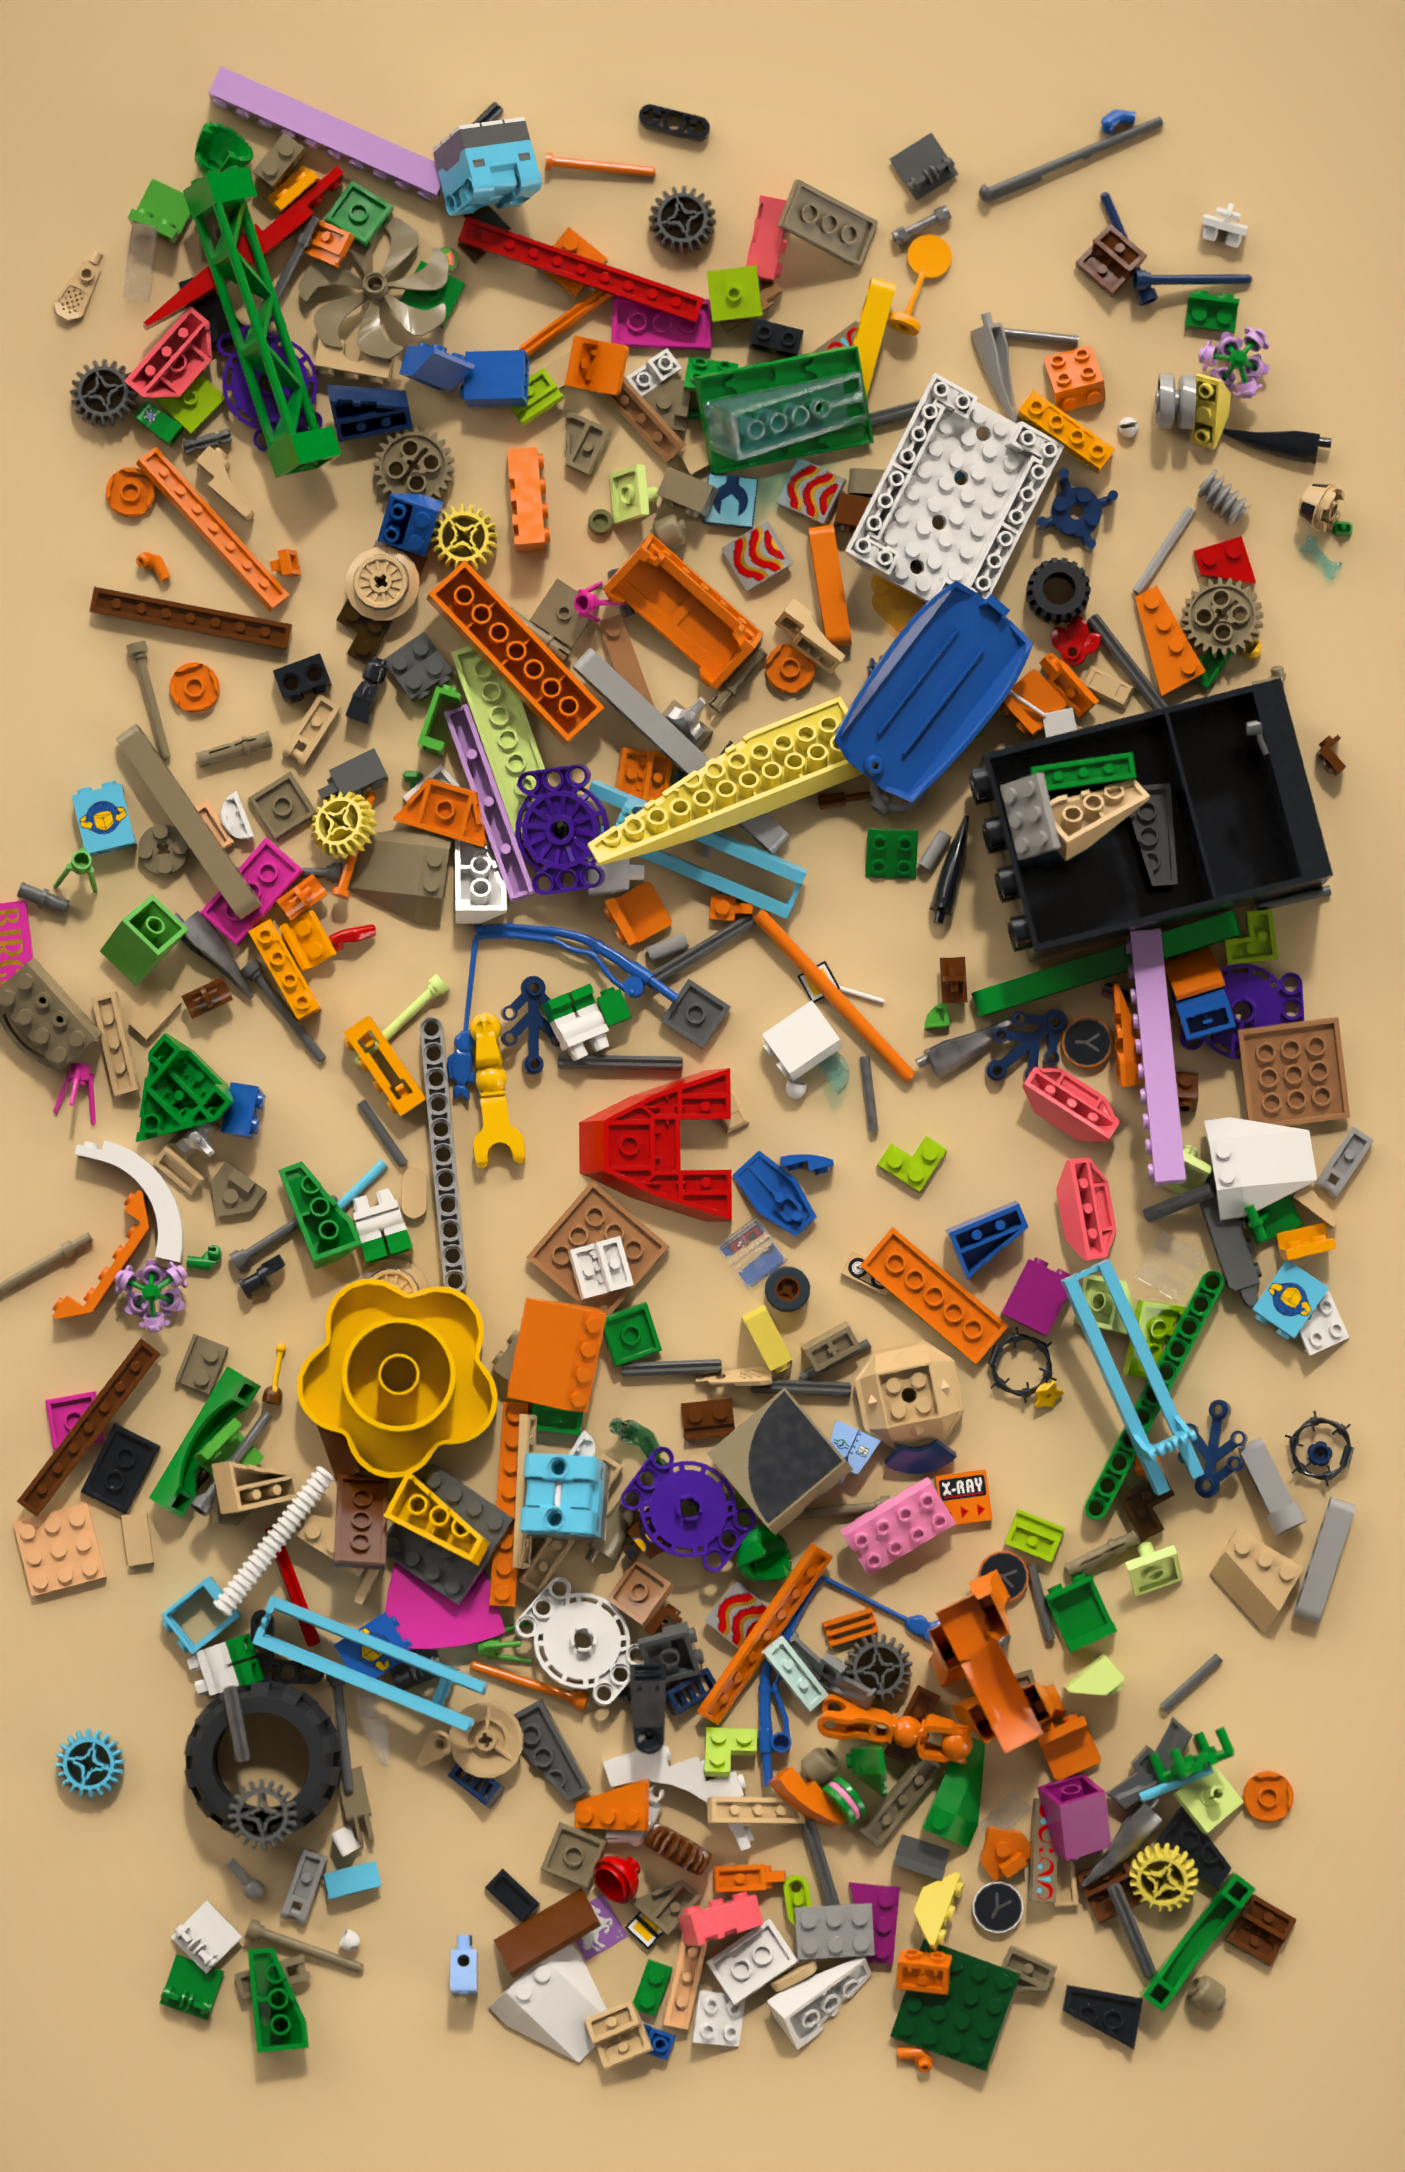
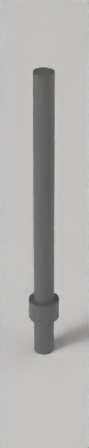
M313 215L310 217L303 232L299 233L296 239L297 244L274 287L278 302L306 247L309 248L313 241L312 235L320 221L319 218Z

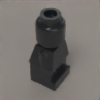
M373 656L372 660L366 663L362 674L364 681L360 683L352 694L345 716L370 725L373 718L370 712L376 704L379 690L378 685L383 684L388 671L386 667L387 661Z

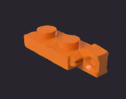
M1052 652L1039 662L1047 672L1048 683L1061 695L1066 704L1073 708V712L1079 718L1085 716L1099 702L1072 669Z
M772 1865L714 1866L715 1892L766 1890L773 1888L772 1882H785L786 1880L785 1871H772Z

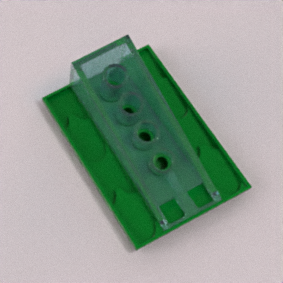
M843 346L694 377L710 471L713 474L874 443L857 346Z

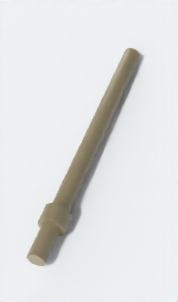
M89 1232L72 1242L69 1240L60 1245V1249L0 1283V1294L65 1257L70 1258L77 1254L76 1251L93 1241Z

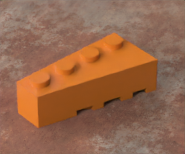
M537 447L507 449L516 553L546 550V543L551 542L549 528H544V518H548L547 503H542V494L546 493L545 478L540 479L539 469L544 468L543 453L538 454Z

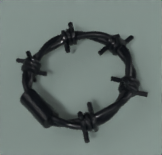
M1015 1327L1016 1333H1012L1011 1336H1008L999 1345H994L988 1365L991 1366L995 1383L990 1388L992 1389L996 1386L1005 1392L1023 1396L1024 1402L1027 1403L1026 1397H1031L1032 1394L1036 1393L1040 1385L1047 1383L1049 1379L1057 1380L1052 1377V1362L1047 1348L1052 1342L1050 1341L1046 1345L1044 1341L1042 1342L1037 1338L1019 1334L1018 1327ZM1020 1340H1030L1037 1346L1032 1351L1035 1352L1038 1349L1040 1352H1043L1047 1359L1046 1369L1040 1367L1038 1369L1043 1371V1378L1035 1387L1029 1388V1383L1026 1382L1027 1388L1012 1390L1006 1385L1010 1379L1008 1378L1004 1381L996 1372V1367H998L1004 1350L1003 1346L1013 1342L1014 1348H1016V1343L1020 1342Z
M1313 1411L1314 1416L1304 1422L1294 1432L1293 1436L1285 1434V1437L1290 1438V1450L1296 1467L1291 1473L1294 1474L1297 1471L1299 1474L1302 1473L1308 1477L1325 1480L1328 1487V1481L1333 1480L1345 1467L1350 1465L1354 1447L1351 1446L1347 1429L1351 1424L1349 1423L1345 1427L1336 1421L1317 1417L1316 1411ZM1330 1424L1336 1429L1331 1434L1339 1433L1347 1443L1344 1446L1339 1463L1341 1466L1334 1471H1330L1328 1465V1471L1323 1472V1474H1313L1306 1469L1311 1463L1309 1462L1305 1466L1296 1456V1446H1304L1299 1444V1436L1302 1430L1312 1426V1430L1315 1432L1314 1426Z

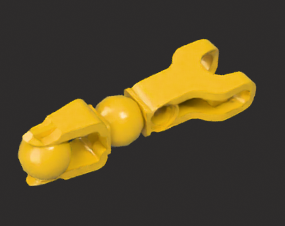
M483 1012L477 1014L469 1026L470 1035L476 1042V1065L479 1068L475 1076V1082L478 1089L482 1092L480 1093L483 1128L473 1141L476 1165L478 1169L487 1166L489 1162V1149L498 1142L505 1143L510 1147L513 1160L517 1164H524L526 1160L524 1136L509 1121L506 1090H504L507 1084V1074L502 1066H500L503 1064L497 1042L501 1034V1024L495 1015Z

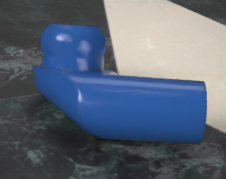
M1117 109L1111 111L1101 120L1102 132L1106 134L1113 133L1114 126L1119 123L1134 124L1136 112Z

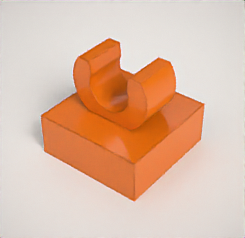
M291 549L277 551L279 559L270 561L271 572H282V576L292 578L300 576L301 570L297 551Z

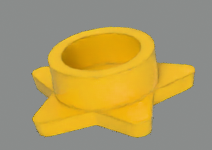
M1055 1381L1040 1385L1035 1393L1037 1401L1034 1406L1040 1408L1046 1405L1052 1409L1055 1400L1064 1394L1063 1390L1057 1389Z

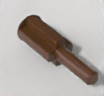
M844 792L818 795V805L820 810L846 806V802L869 799L870 792L846 795Z

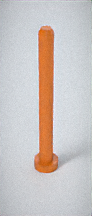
M546 153L545 170L550 171L552 167L647 177H653L656 173V169L649 166L553 157V153Z
M368 791L365 795V801H368L372 807L376 797L375 793ZM359 849L356 856L348 855L338 887L333 888V896L349 899L350 892L347 889Z

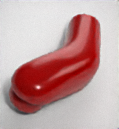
M374 924L347 928L330 935L328 938L335 951H340L344 948L343 943L360 942L376 936V928Z

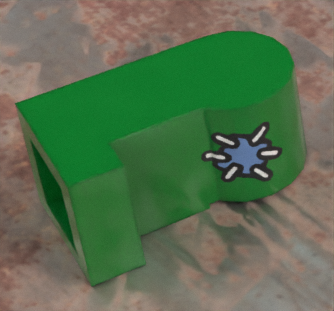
M147 401L134 416L140 424L170 448L184 431L181 424Z

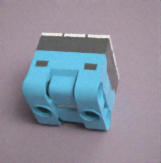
M525 117L458 126L432 149L445 198L446 209L450 216L474 213L477 209L490 205H495L497 209L518 207L541 189L542 178L536 163Z
M525 1454L523 1477L527 1479L525 1507H521L519 1531L535 1538L605 1541L611 1467L593 1456Z

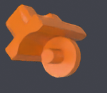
M311 874L276 900V902L292 922L328 894L316 877Z

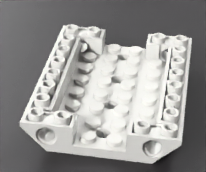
M933 373L849 541L845 553L859 566L926 603L955 581L975 591L983 599H987L992 593L1065 445L1022 421L1014 423L977 402L978 396L936 373ZM979 427L987 430L988 438L986 441H981L977 438L976 431ZM956 472H962L966 476L964 485H958L955 482L954 475ZM935 516H940L944 521V526L941 530L935 529L932 525V520ZM913 560L919 561L922 565V570L919 574H914L910 570V564Z

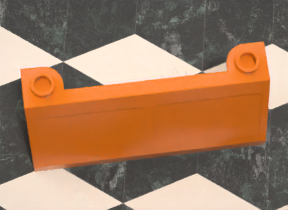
M652 533L643 540L603 587L609 600L614 603L626 602L700 668V680L706 686H712L715 690L755 649L763 635L761 630Z

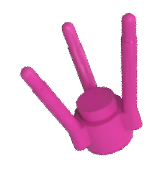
M601 581L586 589H579L578 595L574 599V607L579 612L578 616L586 617L595 622H599L601 619L590 613H594L599 606L628 604L626 602L614 603L611 600H599L595 594L590 593L603 585Z
M71 1063L70 1070L66 1072V1077L53 1113L56 1114L58 1112L69 1083L73 1085L69 1105L73 1106L78 1086H85L87 1082L91 1125L94 1126L96 1124L93 1087L95 1074L90 1073L91 1066Z

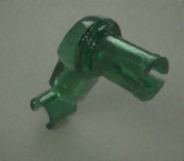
M614 1418L609 1424V1427L613 1428L610 1429L611 1433L618 1435L622 1442L639 1446L647 1459L656 1448L661 1447L654 1432L634 1420L623 1421L622 1419ZM658 1452L655 1455L656 1463L660 1466L667 1465V1462L659 1456L663 1452Z

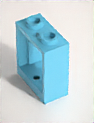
M208 1576L161 1614L164 1618L161 1623L169 1633L173 1631L180 1638L177 1643L185 1653L190 1651L192 1655L242 1616L238 1609H233L232 1616H228L227 1620L197 1644H194L172 1616L205 1588L213 1599L218 1601V1595L224 1592L212 1576Z

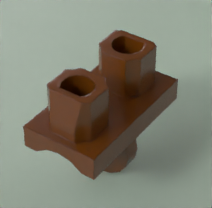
M965 957L940 958L942 1004L967 1003Z
M223 977L181 996L192 1019L234 1000Z

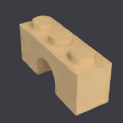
M319 336L314 362L315 369L319 370V374L331 377L334 376V373L344 375L345 379L358 381L359 378L369 379L368 382L370 384L380 386L384 382L390 383L395 357L382 359L366 355L359 362H351L344 356L345 340L340 339L342 348H334L325 345Z

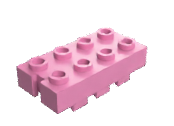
M927 1477L901 1491L894 1498L886 1500L874 1510L866 1512L840 1530L853 1552L859 1550L855 1554L867 1575L870 1576L956 1523Z

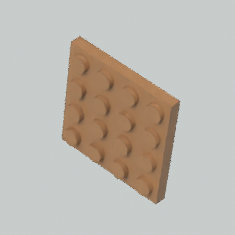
M1337 1016L1237 1030L1247 1120L1290 1126L1350 1118L1339 1018Z
M592 1180L526 1258L581 1305L599 1308L609 1315L616 1310L669 1248V1245ZM620 1236L634 1285L581 1300L568 1251Z

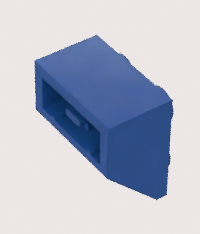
M419 343L418 346H407L399 374L436 390L452 392L471 373L475 365L467 362V357L454 352L452 355L446 353L447 348L436 344L430 346Z
M391 494L377 541L425 557L431 548V539L435 535L434 530L437 528V521L444 502L422 494Z
M1223 987L1178 1001L1174 994H1171L1185 1043L1236 1027Z
M231 1082L230 1091L234 1102L224 1113L221 1133L253 1139V1134L258 1135L261 1120L257 1118L258 1110H263L266 1095L262 1093L263 1090L259 1086Z

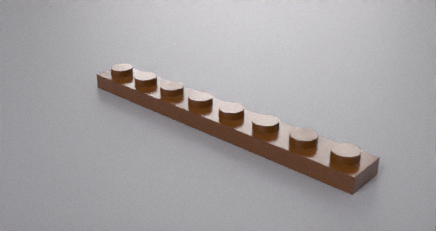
M94 587L89 610L90 613L284 650L289 648L293 627L289 623Z
M140 1338L17 1500L20 1505L36 1517L39 1516L159 1358L160 1352Z

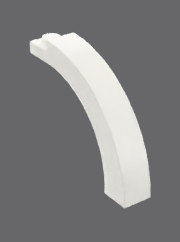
M104 1140L102 1150H99V1144L85 1141L84 1146L77 1144L75 1155L119 1167L141 1185L152 1203L157 1219L158 1242L155 1257L182 1263L184 1226L181 1211L172 1190L161 1174L145 1159L118 1144Z

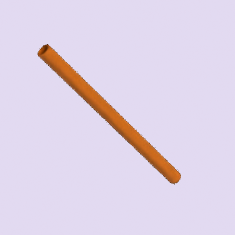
M764 909L754 916L753 920L900 1079L903 1082H910L915 1076V1071Z

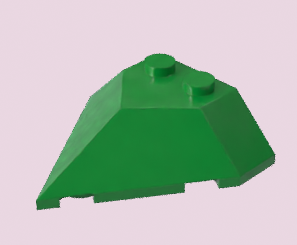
M167 1033L160 1037L148 1053L147 1061L149 1062L148 1075L144 1080L139 1114L141 1123L139 1132L136 1135V1142L218 1121L234 1102L228 1084L194 1050Z

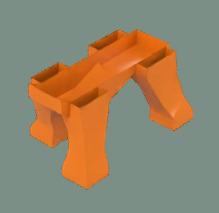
M997 1569L984 1576L968 1582L972 1594L935 1612L941 1624L928 1630L934 1650L928 1661L941 1687H945L967 1676L975 1693L951 1705L960 1725L971 1726L983 1743L998 1738L1004 1753L1043 1735L1044 1733L1040 1726L1062 1715L1067 1710L1054 1684L1042 1686L1034 1682L1021 1688L998 1642L999 1639L1010 1634L1004 1608L1010 1595ZM953 1648L954 1651H950V1653L945 1656L942 1655L944 1652ZM1039 1692V1695L1034 1697V1693ZM1030 1705L1035 1707L1039 1715V1718L1036 1719L1035 1713L1032 1711Z

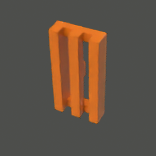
M871 1607L823 1622L830 1647L879 1632ZM865 1614L869 1616V1619L834 1630L829 1628L830 1625ZM868 1624L872 1626L871 1629L833 1640L832 1635Z

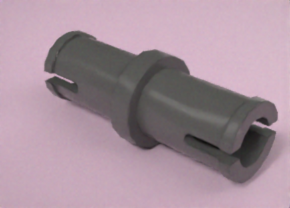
M25 882L21 883L17 893V897L38 904L37 907L41 909L45 907L62 915H65L70 902L68 899L66 900L49 893V890L46 888L41 890L25 884Z

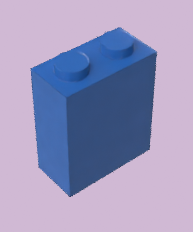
M525 350L465 351L466 361L475 365L471 373L464 379V384L460 386L461 399L465 401L469 408L528 406L530 358Z

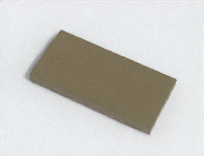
M797 179L794 180L777 227L856 268H861L878 221Z

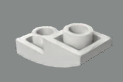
M668 348L648 360L644 366L628 375L626 380L641 396H644L667 378L674 376L682 367Z

